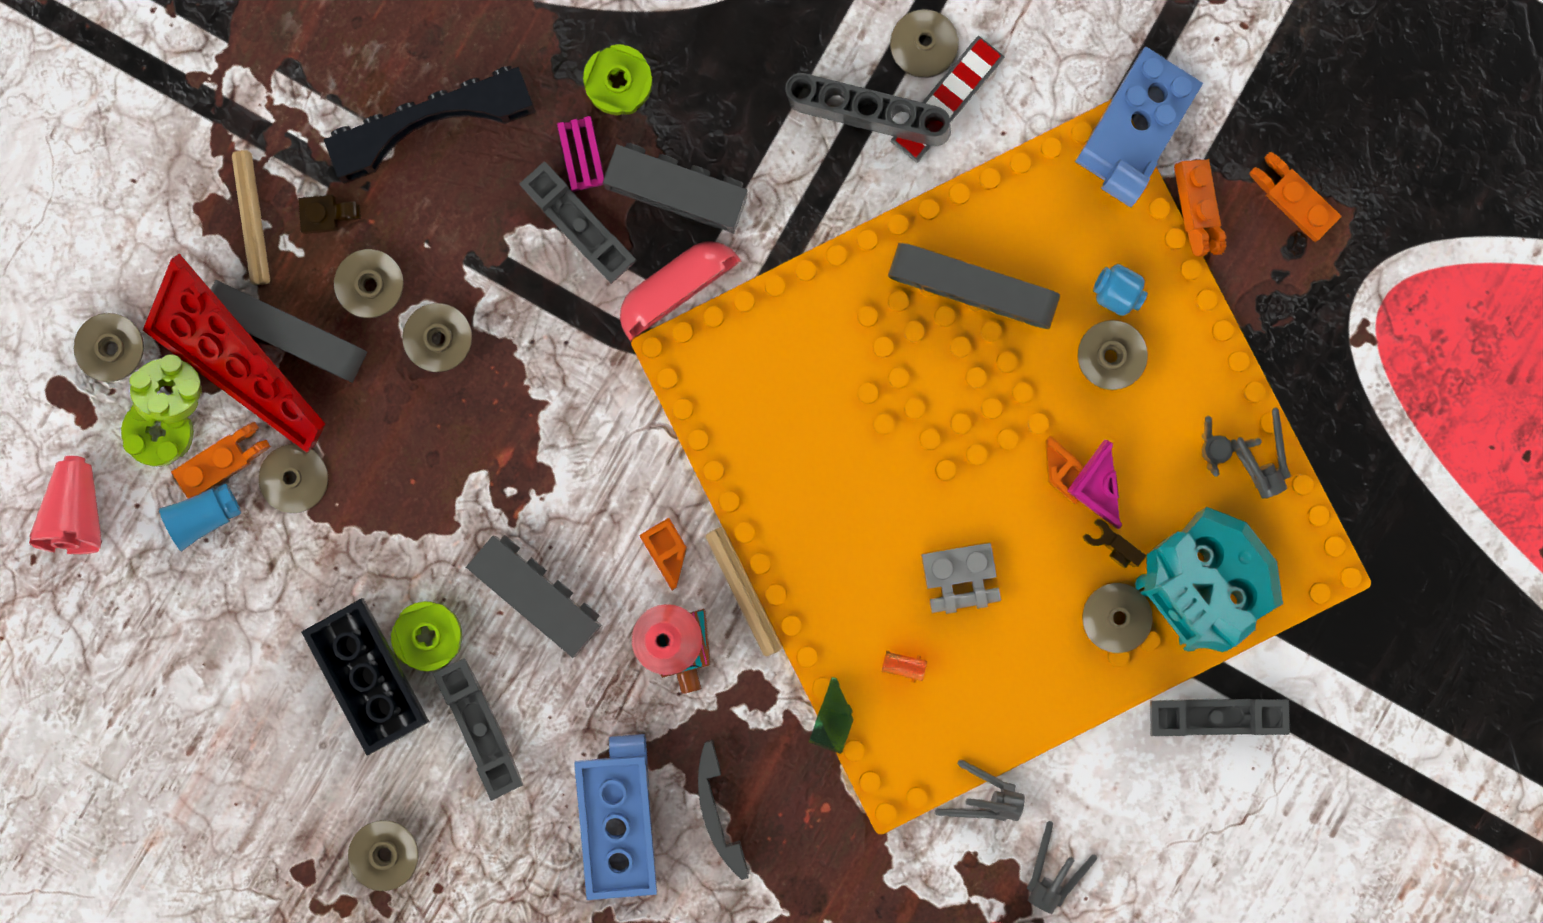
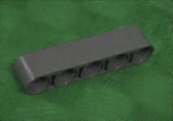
M806 73L794 74L786 83L785 90L790 106L795 111L930 146L943 145L951 135L950 117L944 109L938 106ZM801 87L811 90L806 98L798 99L794 97L795 91ZM832 96L844 98L840 106L830 107L826 104ZM866 104H873L877 107L876 112L869 116L863 115L859 111ZM900 112H905L911 116L910 120L904 124H897L892 119ZM931 121H940L945 125L941 131L936 133L926 129L927 124Z
M898 243L888 273V277L897 282L1044 329H1050L1060 299V294L1052 290L906 243Z
M215 280L211 291L248 334L353 383L368 353L367 351Z

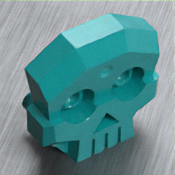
M1209 507L1197 512L1181 532H1176L1147 554V573L1140 575L1135 583L1137 590L1145 587L1140 593L1150 598L1179 635L1180 646L1185 643L1186 646L1183 649L1188 652L1198 648L1225 652L1237 646L1255 631L1256 622L1259 618L1283 604L1277 560L1247 522ZM1198 552L1203 555L1204 562L1199 560ZM1231 594L1236 597V604L1232 602Z

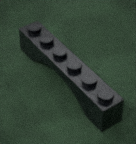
M511 66L499 68L492 73V77L481 81L479 78L469 79L460 84V89L449 93L447 90L437 91L430 94L425 102L415 105V102H408L398 106L395 109L396 112L384 117L382 114L372 115L363 120V125L352 129L350 126H344L333 130L331 136L325 138L324 142L338 179L345 184L375 173L384 158L398 142L413 131L429 123L454 117H477L506 124L536 113L519 67L513 69Z

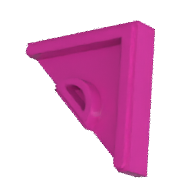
M1104 439L1067 492L1119 530L1122 523L1119 518L1117 498H1119L1117 476L1113 466V443Z

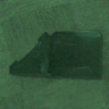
M832 677L808 742L841 754L854 719L852 717L853 711L839 687L838 680Z

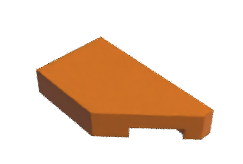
M1049 436L1046 439L1048 482L1076 505L1079 500L1068 493L1067 490L1085 466L1054 438Z
M667 518L639 536L671 590H674L678 585L687 547L670 518Z

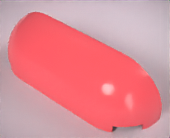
M713 241L701 242L687 249L637 285L624 298L620 310L621 326L628 339L632 341L633 338L639 336L741 262L740 258L731 248L722 243Z

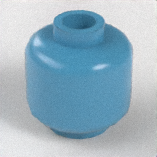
M1116 264L1111 268L1105 267L1093 287L1098 304L1121 316L1128 314L1132 309L1138 311L1148 294L1143 290L1144 278L1121 264Z

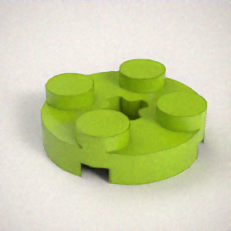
M620 44L612 45L610 48H606L601 52L599 50L593 54L587 62L583 74L588 98L599 110L612 115H630L636 112L649 98L653 85L650 66L643 55L630 46ZM620 71L624 73V79L627 83L625 86L620 85L618 89L613 88V82L609 80L610 75L617 76Z
M166 355L163 358L146 363L134 372L129 380L133 406L141 417L152 421L153 418L163 420L164 423L179 422L189 417L199 405L198 400L200 395H202V386L198 373L190 364L181 361L176 355ZM163 386H172V394L166 395L164 392L158 394L157 392Z
M133 405L125 415L121 427L124 450L138 462L155 467L167 466L179 457H183L188 452L194 435L193 424L188 417L176 423H164L163 420L153 418L152 421L141 417ZM157 422H161V428L166 430V434L164 437L159 436L157 442H154L152 435L149 434V429L154 427Z
M429 601L414 603L406 607L399 614L392 628L391 644L396 656L404 664L416 670L434 671L443 668L460 652L462 628L456 615L445 605ZM427 626L429 631H435L436 637L432 639L433 644L428 647L425 642H419L417 637L422 634V627Z

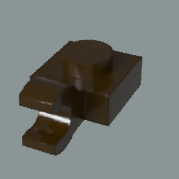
M333 195L298 198L300 229L303 234L338 231L337 221L361 219L360 205H356V202H343L336 205V197Z
M1096 519L1094 524L1101 529V537L1094 539L1088 534L1083 536L1084 541L1091 546L1106 545L1112 551L1109 557L1124 568L1128 565L1138 567L1147 556L1119 534L1114 533L1108 524L1100 519Z

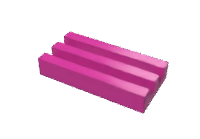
M591 116L584 117L581 120H570L571 122L557 123L572 192L603 185L604 174ZM586 127L597 179H590L579 128ZM569 130H573L583 176V182L577 183L566 132Z

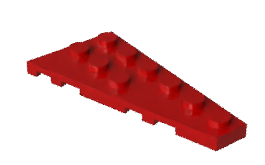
M177 254L170 260L142 331L181 360L190 364L197 372L308 453L315 447L326 424L181 254Z

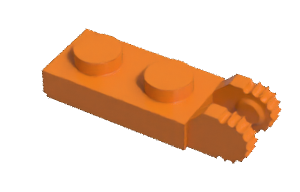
M1269 152L1264 159L1268 166L1282 179L1275 185L1272 179L1257 167H1254L1249 172L1250 176L1267 193L1266 196L1316 243L1342 216L1293 169L1290 170L1283 160L1276 154Z
M1209 159L1176 163L1174 166L1185 231L1188 232L1192 252L1196 257L1205 256L1209 251L1213 255L1225 253L1224 251L1227 246L1225 241L1226 235L1220 228L1221 222Z
M255 422L247 424L233 435H227L171 471L188 499L216 487L250 465V461L270 448L267 440L257 442L244 453L238 445L258 431L259 427Z

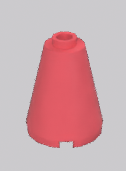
M65 456L64 461L56 463L30 533L29 544L31 546L54 553L56 548L67 549V554L97 553L99 548L101 549L102 538L93 470L90 464L85 463V458Z
M670 604L658 605L644 612L637 620L632 632V647L635 656L645 668L657 674L672 675L686 670L697 659L702 647V633L697 620L684 608ZM662 633L667 634L670 638L669 645L664 648L659 647L657 643V636Z

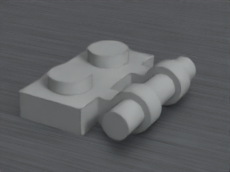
M991 543L921 555L927 589L941 587L943 597L929 599L932 613L945 611L946 614L956 613L958 608L976 606L977 609L988 607V603L1001 601L999 588L986 590L984 588L983 579L997 577ZM972 581L973 592L954 595L952 585Z

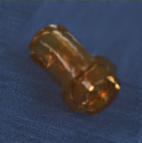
M886 650L881 672L911 678V682L915 683L916 680L923 681L927 661L922 660L919 655L917 658Z

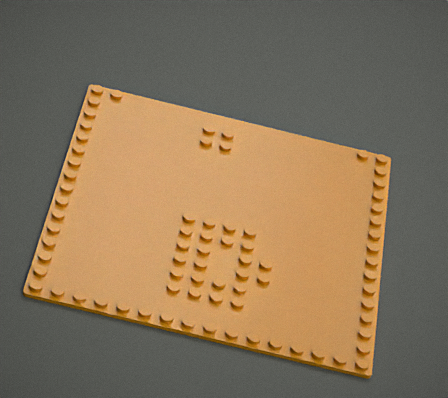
M1112 99L633 338L631 342L632 348L875 832L881 835L987 782L958 766V760H963L997 777L1371 586V580L1205 259L1203 256L1196 257L1192 252L1188 232L1185 231L1183 217L1157 167L1152 172L1145 190L1130 208L1101 189L1104 183L1103 179L1075 162ZM898 243L917 246L1060 294L1050 329L1032 326L889 278L888 273ZM1116 264H1121L1140 274L1145 280L1143 290L1148 293L1145 302L1138 311L1132 309L1124 316L1118 315L1099 305L1096 300V293L1093 292L1094 284L1105 267L1111 268ZM1109 320L1122 321L1134 327L1142 335L1148 352L1147 364L1139 379L1130 386L1118 390H1107L1092 384L1083 375L1078 363V347L1084 334L1094 325ZM1108 350L1105 353V359L1110 363H1114L1117 355L1114 351ZM1278 408L1286 464L1291 474V477L1285 479L1287 489L1275 496L1261 498L1251 476L1236 452L1232 453L1229 460L1217 464L1219 475L1213 476L1211 471L1207 469L1208 462L1202 456V446L1205 442L1202 434L1204 433V422L1207 416L1212 418L1213 436H1224L1230 442L1233 439L1237 441L1240 437L1244 441L1260 438L1262 440L1260 445L1249 448L1257 464L1261 467L1265 464L1274 463L1275 468H1278L1272 409ZM1049 436L1054 438L1084 466L1104 439L1113 443V466L1117 476L1119 494L1117 501L1119 518L1122 523L1119 530L1080 501L1074 505L1048 482L1046 439ZM1209 507L1247 522L1277 560L1283 604L1259 618L1256 622L1255 631L1237 646L1225 652L1208 648H1198L1190 652L1184 650L1183 648L1186 644L1184 643L1180 646L1179 635L1148 596L1145 597L1152 610V627L1145 641L1137 648L1123 653L1105 651L1097 647L1088 638L1084 630L1082 621L1084 605L1095 590L1112 583H1123L1136 588V579L1140 575L1147 573V556L1138 567L1128 565L1124 568L1109 557L1112 551L1106 545L1091 546L1084 541L1083 536L1085 534L1090 535L1094 539L1101 537V529L1094 524L1096 519L1106 522L1114 533L1119 534L1147 555L1163 540L1176 532H1181L1197 512ZM991 543L997 577L983 579L985 590L999 588L1001 601L988 603V607L977 609L976 606L958 608L956 613L946 614L945 611L932 613L929 599L943 597L941 587L927 589L921 555ZM1198 552L1199 560L1204 562L1203 555ZM972 581L952 585L954 595L973 592ZM1231 594V600L1236 604L1237 599ZM1117 611L1113 616V620L1117 625H1121L1125 621V615L1121 611Z

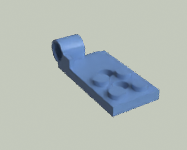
M1145 46L1075 162L1103 179L1104 183L1101 189L1131 208L1145 190L1150 176L1158 164L1156 162L1203 83ZM1152 86L1158 87L1163 92V102L1152 101L1148 95V88ZM1139 114L1146 119V130H1137L1132 125V115Z
M645 734L609 737L610 758L574 762L587 900L657 895L648 790ZM614 818L622 820L626 825L625 832L618 836L610 834L606 829V823ZM615 853H622L627 856L629 865L622 870L614 869L609 863L610 856Z

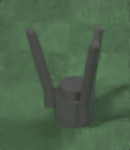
M1278 408L1272 409L1278 468H1275L1274 463L1259 467L1243 438L1240 437L1237 441L1235 439L1231 440V444L1238 443L1241 450L1235 452L1263 499L1285 491L1287 489L1285 479L1291 477L1286 464Z
M1207 416L1204 422V433L1202 434V438L1205 441L1202 446V456L1208 462L1207 469L1211 471L1213 476H1218L1219 469L1217 464L1229 460L1233 452L1241 449L1238 443L1231 444L1230 440L1224 436H1213L1212 418ZM1260 438L1246 440L1245 443L1251 448L1260 445L1262 440Z
M958 760V766L1000 788L1001 792L995 791L991 801L967 798L965 801L967 805L990 809V811L936 809L935 814L948 817L1019 821L1024 808L1025 796L1022 793L1015 792L1016 785L1004 782L974 765Z
M1052 821L1046 823L1033 876L1027 886V889L1032 892L1028 901L1049 914H1053L1057 906L1061 907L1066 896L1097 860L1096 855H1091L1064 887L1061 884L1074 863L1073 857L1067 859L1054 881L1044 877L1042 882H1040L1053 828Z

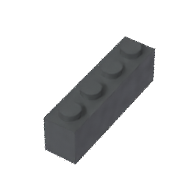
M626 143L625 147L616 144L603 180L606 190L721 230L735 233L748 196L747 189L742 188V182L730 177H724L723 181L710 177L711 172L699 166L691 165L690 169L678 166V160L667 155L659 154L658 158L645 154L646 149L632 143Z
M492 535L466 568L572 658L576 657L602 626L596 621L600 615L585 602L579 606L570 599L573 592L562 582L557 580L553 584L543 575L547 570L532 557L528 562L517 554L520 547L506 535L502 539Z

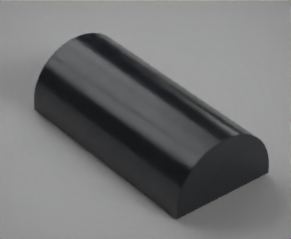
M364 598L353 602L301 631L366 756L392 744L430 722Z

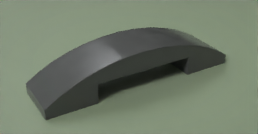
M545 161L519 184L572 244L611 284L637 261Z
M463 658L434 672V678L446 704L450 706L478 767L476 770L490 800L492 801L523 786L522 779L504 735L466 659Z
M1289 699L1150 701V736L1290 735Z
M713 739L705 741L699 764L698 792L702 816L717 852L727 866L741 880L749 878V872L740 840L726 844L709 778L719 776L722 773Z

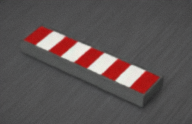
M978 35L922 103L944 109L948 113L951 123L1004 60L1005 56ZM931 121L927 124L926 129L936 133L941 131L945 125L940 121ZM898 137L891 139L892 144L916 163L919 162L931 147L930 145Z

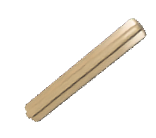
M241 150L232 153V161L251 284L257 286L265 285L270 282V274L251 152Z
M720 527L706 534V539L763 655L770 656L780 651L782 645L724 528Z

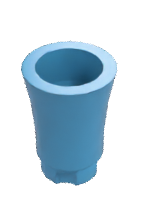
M223 484L215 490L211 488L179 503L159 508V513L170 537L182 552L198 539L230 522L231 518L240 515L241 510L229 486Z

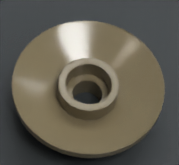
M924 9L910 12L902 17L895 25L890 40L891 53L897 65L906 73L921 78L937 76L947 70L955 60L959 46L958 35L951 21L939 12ZM927 35L931 38L932 43L928 46H923L920 44L919 38Z
M374 249L359 250L347 256L339 265L334 278V290L340 304L351 314L362 318H376L391 311L399 302L404 286L401 269L394 259L386 253ZM371 279L376 280V289L367 291L365 289L366 282Z
M443 303L427 304L417 309L408 318L403 329V346L409 359L418 367L430 372H444L455 368L466 358L472 344V331L466 317L456 308ZM437 333L445 335V341L442 345H435L433 342V338Z
M102 313L91 317L79 328L74 340V356L78 366L89 377L103 382L119 381L132 374L140 364L144 351L143 338L138 327L130 319L116 313ZM116 343L118 347L117 352L109 355L107 352L108 345Z
M1109 320L1094 325L1084 334L1078 347V363L1083 375L1092 384L1107 390H1118L1130 386L1139 379L1147 364V346L1142 335L1134 327L1122 321ZM1112 350L1116 353L1117 359L1114 363L1106 361V351Z
M296 444L284 445L273 450L265 458L259 471V487L263 497L272 507L286 513H301L313 508L323 498L328 486V471L323 459L314 450L311 449L306 453ZM293 471L297 479L295 483L289 485L285 481V476L288 472Z
M1112 583L1098 588L1090 595L1084 605L1082 621L1088 638L1097 647L1108 652L1123 653L1137 648L1145 641L1152 627L1153 616L1148 600L1139 590L1127 584ZM1117 611H1121L1125 615V621L1121 625H1117L1113 620V616Z
M379 820L365 825L354 835L348 849V863L352 874L362 885L376 891H390L402 886L411 878L418 864L419 852L415 838L407 828L394 821ZM382 848H388L391 851L390 860L385 861L381 859L379 853Z

